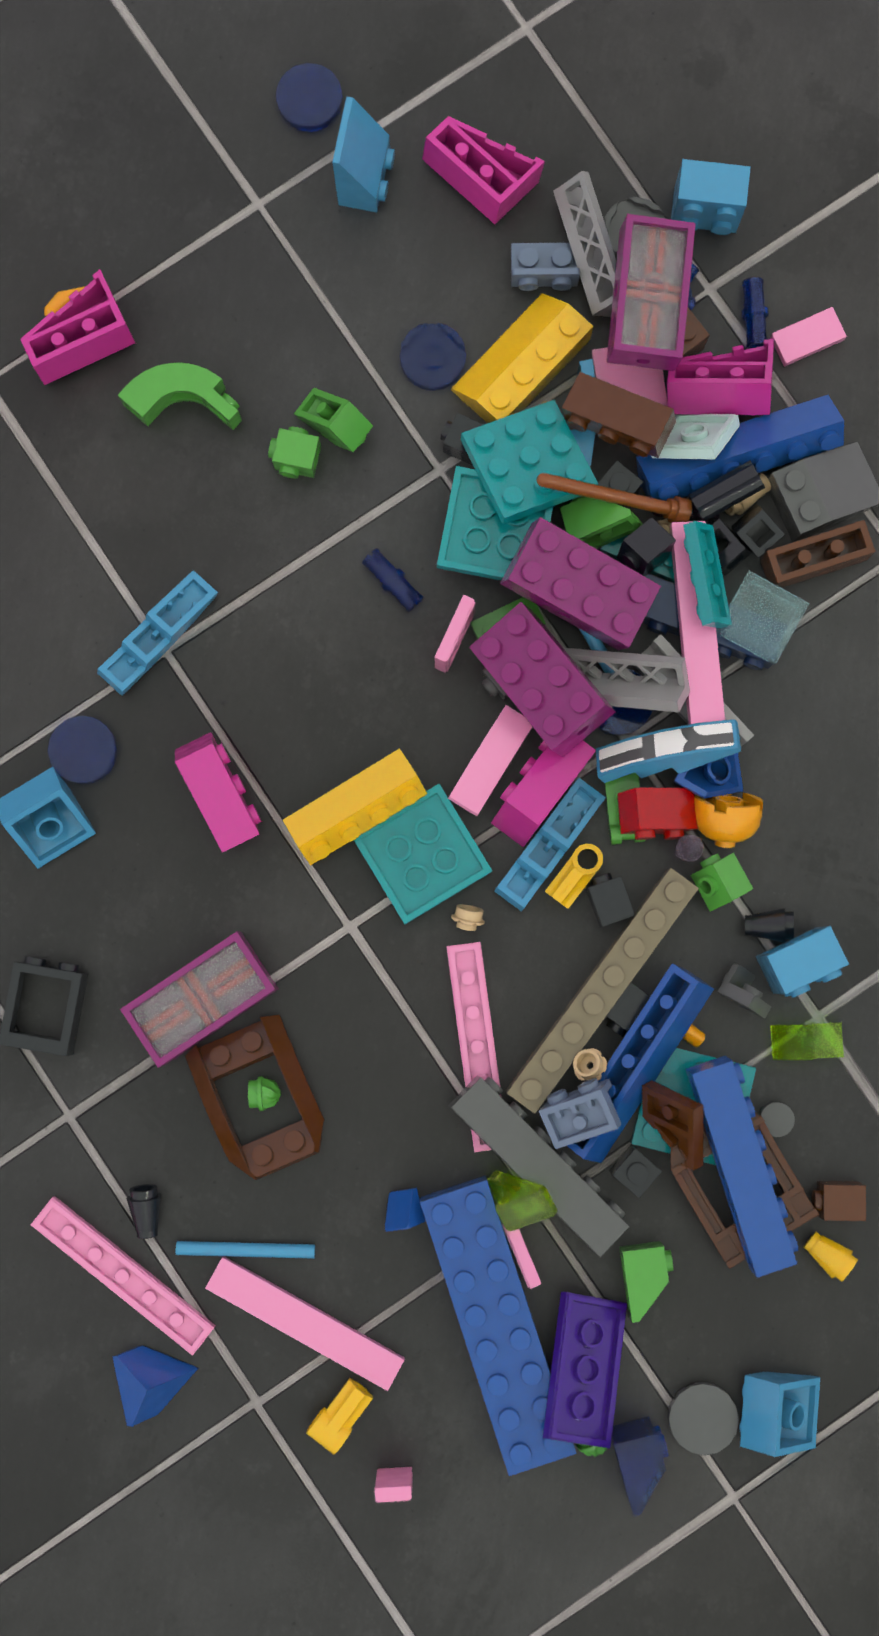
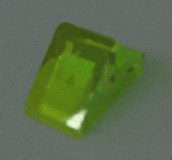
M842 1022L770 1025L773 1060H814V1058L844 1057Z
M497 1170L487 1179L494 1192L493 1197L497 1202L495 1210L507 1231H514L555 1216L558 1212L544 1185Z

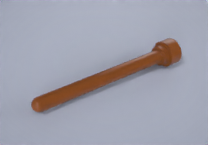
M547 473L539 474L536 480L537 484L544 488L663 514V517L669 523L688 522L692 513L691 500L675 496L673 499L668 498L665 501Z

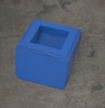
M417 1188L389 1193L385 1221L386 1232L409 1229L426 1222Z

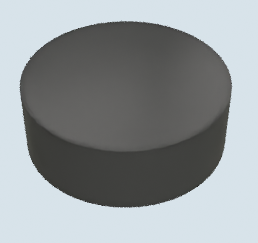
M774 1101L765 1104L761 1108L759 1115L763 1117L773 1137H783L790 1133L794 1127L795 1117L789 1106Z

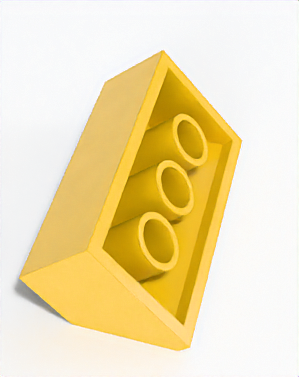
M542 293L451 388V391L486 423L521 412L590 341L593 325L569 303Z

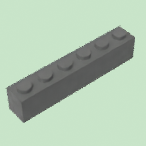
M476 1076L448 1106L595 1254L601 1257L629 1228L622 1220L626 1215L625 1212L612 1200L606 1203L598 1195L601 1188L587 1175L582 1179L573 1170L577 1164L563 1150L557 1154L549 1146L552 1142L551 1138L539 1126L533 1130L524 1121L528 1115L514 1101L508 1105L499 1096L503 1090L492 1078L488 1076L483 1080L481 1077Z

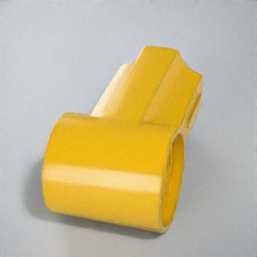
M586 843L577 847L545 892L569 909L603 864L601 850L593 844ZM584 850L594 851L598 858L596 866L591 869L582 868L578 864L579 854Z
M349 1378L327 1408L324 1407L318 1413L307 1429L306 1434L335 1455L349 1437L353 1424L370 1404L373 1395L358 1381Z

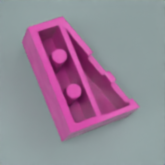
M448 116L426 137L422 160L492 223L496 224L539 183L545 161L538 157H535L534 160L516 152V147L508 143L505 146L486 138V133Z
M100 269L92 275L94 280L80 292L75 290L69 296V302L56 313L50 312L20 339L33 368L44 385L135 344L132 334Z
M774 338L764 340L763 346L744 350L743 345L732 347V353L713 356L712 352L683 357L674 371H668V407L674 409V414L770 415Z
M212 732L175 749V763L223 853L259 835L257 824L262 821L253 804L247 806L242 795L246 792V789L239 775H232L227 765L231 760L223 744L217 745Z
M582 740L563 757L553 752L543 741L538 748L543 752L536 760L531 756L519 772L524 776L518 785L511 782L501 795L500 799L504 801V804L491 824L524 847L596 752L585 741Z

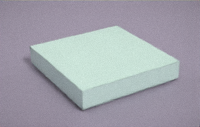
M675 414L676 423L659 458L716 459L739 428V416L736 414Z

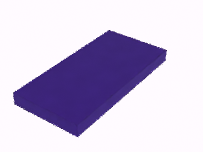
M561 1292L543 1438L611 1448L627 1303Z

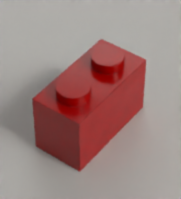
M633 788L617 793L621 834H635V840L654 839L656 834H664L665 840L685 838L684 832L698 829L695 814V794L685 788Z

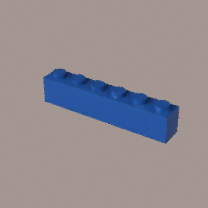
M825 395L772 412L770 415H763L741 422L739 428L716 459L652 458L649 454L647 457L636 456L638 478L643 481L642 489L647 497L665 501L668 498L673 499L675 496L686 497L750 460L757 473L843 446L844 419L830 396Z
M673 963L671 964L608 1061L607 1069L601 1074V1079L598 1080V1082L610 1079L612 1087L607 1092L621 1121V1126L616 1130L568 1145L567 1147L584 1160L602 1163L642 1101V1085L656 1080L714 991L713 987L688 970Z
M722 1056L686 1068L695 1101L703 1105V1126L749 1269L758 1278L796 1265L797 1261L794 1252L799 1251L797 1241L793 1232L786 1230L783 1219L788 1217L787 1210L782 1198H776L772 1186L777 1184L776 1175L771 1164H765L762 1151L766 1150V1144L760 1130L755 1131L751 1118L755 1117L756 1114L749 1096L744 1097L740 1084L745 1083V1079L739 1063H733L727 1056Z

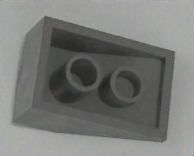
M858 441L802 459L773 472L768 478L771 485L769 493L792 542L805 539L879 506V486Z

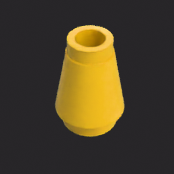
M817 1231L812 1234L803 1247L832 1279L836 1277L841 1282L848 1276L858 1261L852 1255V1250L824 1235H820Z

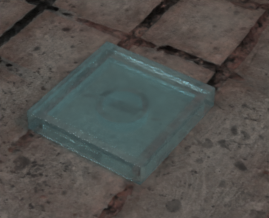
M748 571L729 604L732 625L716 628V633L775 665L809 603L759 575Z

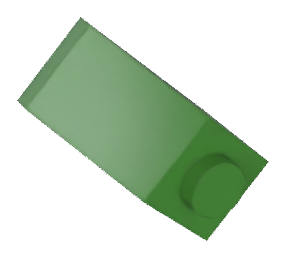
M316 388L311 390L294 413L297 418L330 442L351 452H354L365 441L368 432L373 427L349 400Z
M584 496L575 498L569 504L560 507L566 532L595 549L633 533L642 525V522L630 509L615 503Z
M661 1241L619 1246L628 1314L632 1323L639 1322L669 1283L668 1272L673 1271V1260L671 1251L665 1250Z

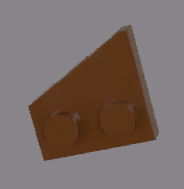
M655 1081L643 1084L642 1116L653 1128L659 1131L662 1139L670 1148L678 1145L688 1156L685 1164L689 1169L694 1171L702 1167L703 1105Z

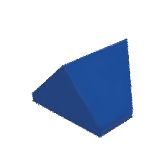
M738 753L679 774L677 773L674 782L703 799L743 792Z
M137 1346L113 1356L127 1427H132L158 1415L199 1368L145 1346Z

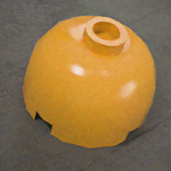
M743 793L742 798L727 794L703 799L695 795V814L698 830L706 838L715 840L716 846L733 848L735 843L749 839L758 830L762 818L764 800L748 793Z

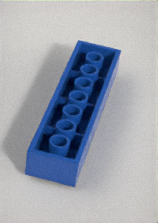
M486 1175L422 1196L420 1204L508 1475L512 1476L577 1454L574 1443L543 1438L551 1372Z

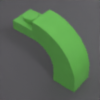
M167 363L152 367L132 379L118 394L123 406L146 426H149L165 408L181 401H193L202 404L232 430L242 421L237 410L240 407L238 403L227 393L221 396L226 390L223 380L208 369L193 364Z

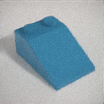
M346 96L332 161L338 205L377 212L379 202H385L387 197L388 181L384 180L386 169L392 170L395 149L390 148L389 134L354 98Z

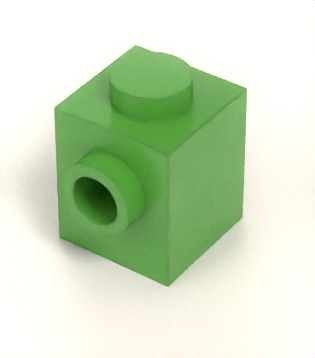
M289 427L288 430L279 428L277 439H271L268 458H272L275 470H278L279 474L284 477L297 479L299 475L314 478L321 450L320 438L309 435L307 430L299 427Z
M734 852L722 859L717 853L701 861L700 864L703 869L690 875L695 885L699 888L698 890L710 912L734 901L753 889Z

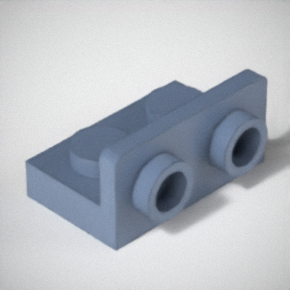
M511 243V287H518L524 291L536 290L538 287H552L554 290L564 291L578 286L580 271L577 268L570 243Z
M593 1078L578 1085V1090L567 1093L566 1089H561L546 1097L548 1101L541 1107L539 1113L555 1149L616 1130L621 1126V1121L607 1092L612 1087L610 1079L598 1082L597 1078Z

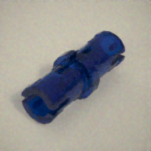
M751 277L742 281L744 309L741 311V314L746 324V348L748 349L763 346L764 340H767L766 318L769 316V311L764 302V279L761 277Z
M378 548L374 549L371 552L373 555L370 556L368 554L362 564L382 582L381 587L386 592L390 591L406 610L410 612L414 609L413 605L417 606L424 597L404 578L405 573L400 568L396 569L382 555Z

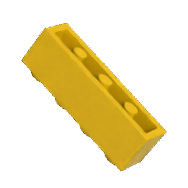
M399 748L283 819V822L311 866L348 842L357 839L361 834L374 826L385 822L389 817L405 807L414 804L417 800L427 795V792Z

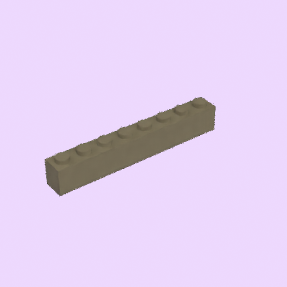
M672 868L665 870L638 907L635 915L630 918L505 1090L508 1095L536 1114L546 1100V1097L552 1092L573 1063L575 1056L589 1041L699 889L697 886Z

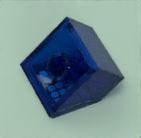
M649 1416L615 1425L612 1431L614 1450L634 1517L642 1514L666 1471L663 1458L669 1456L667 1444L660 1426L653 1427Z

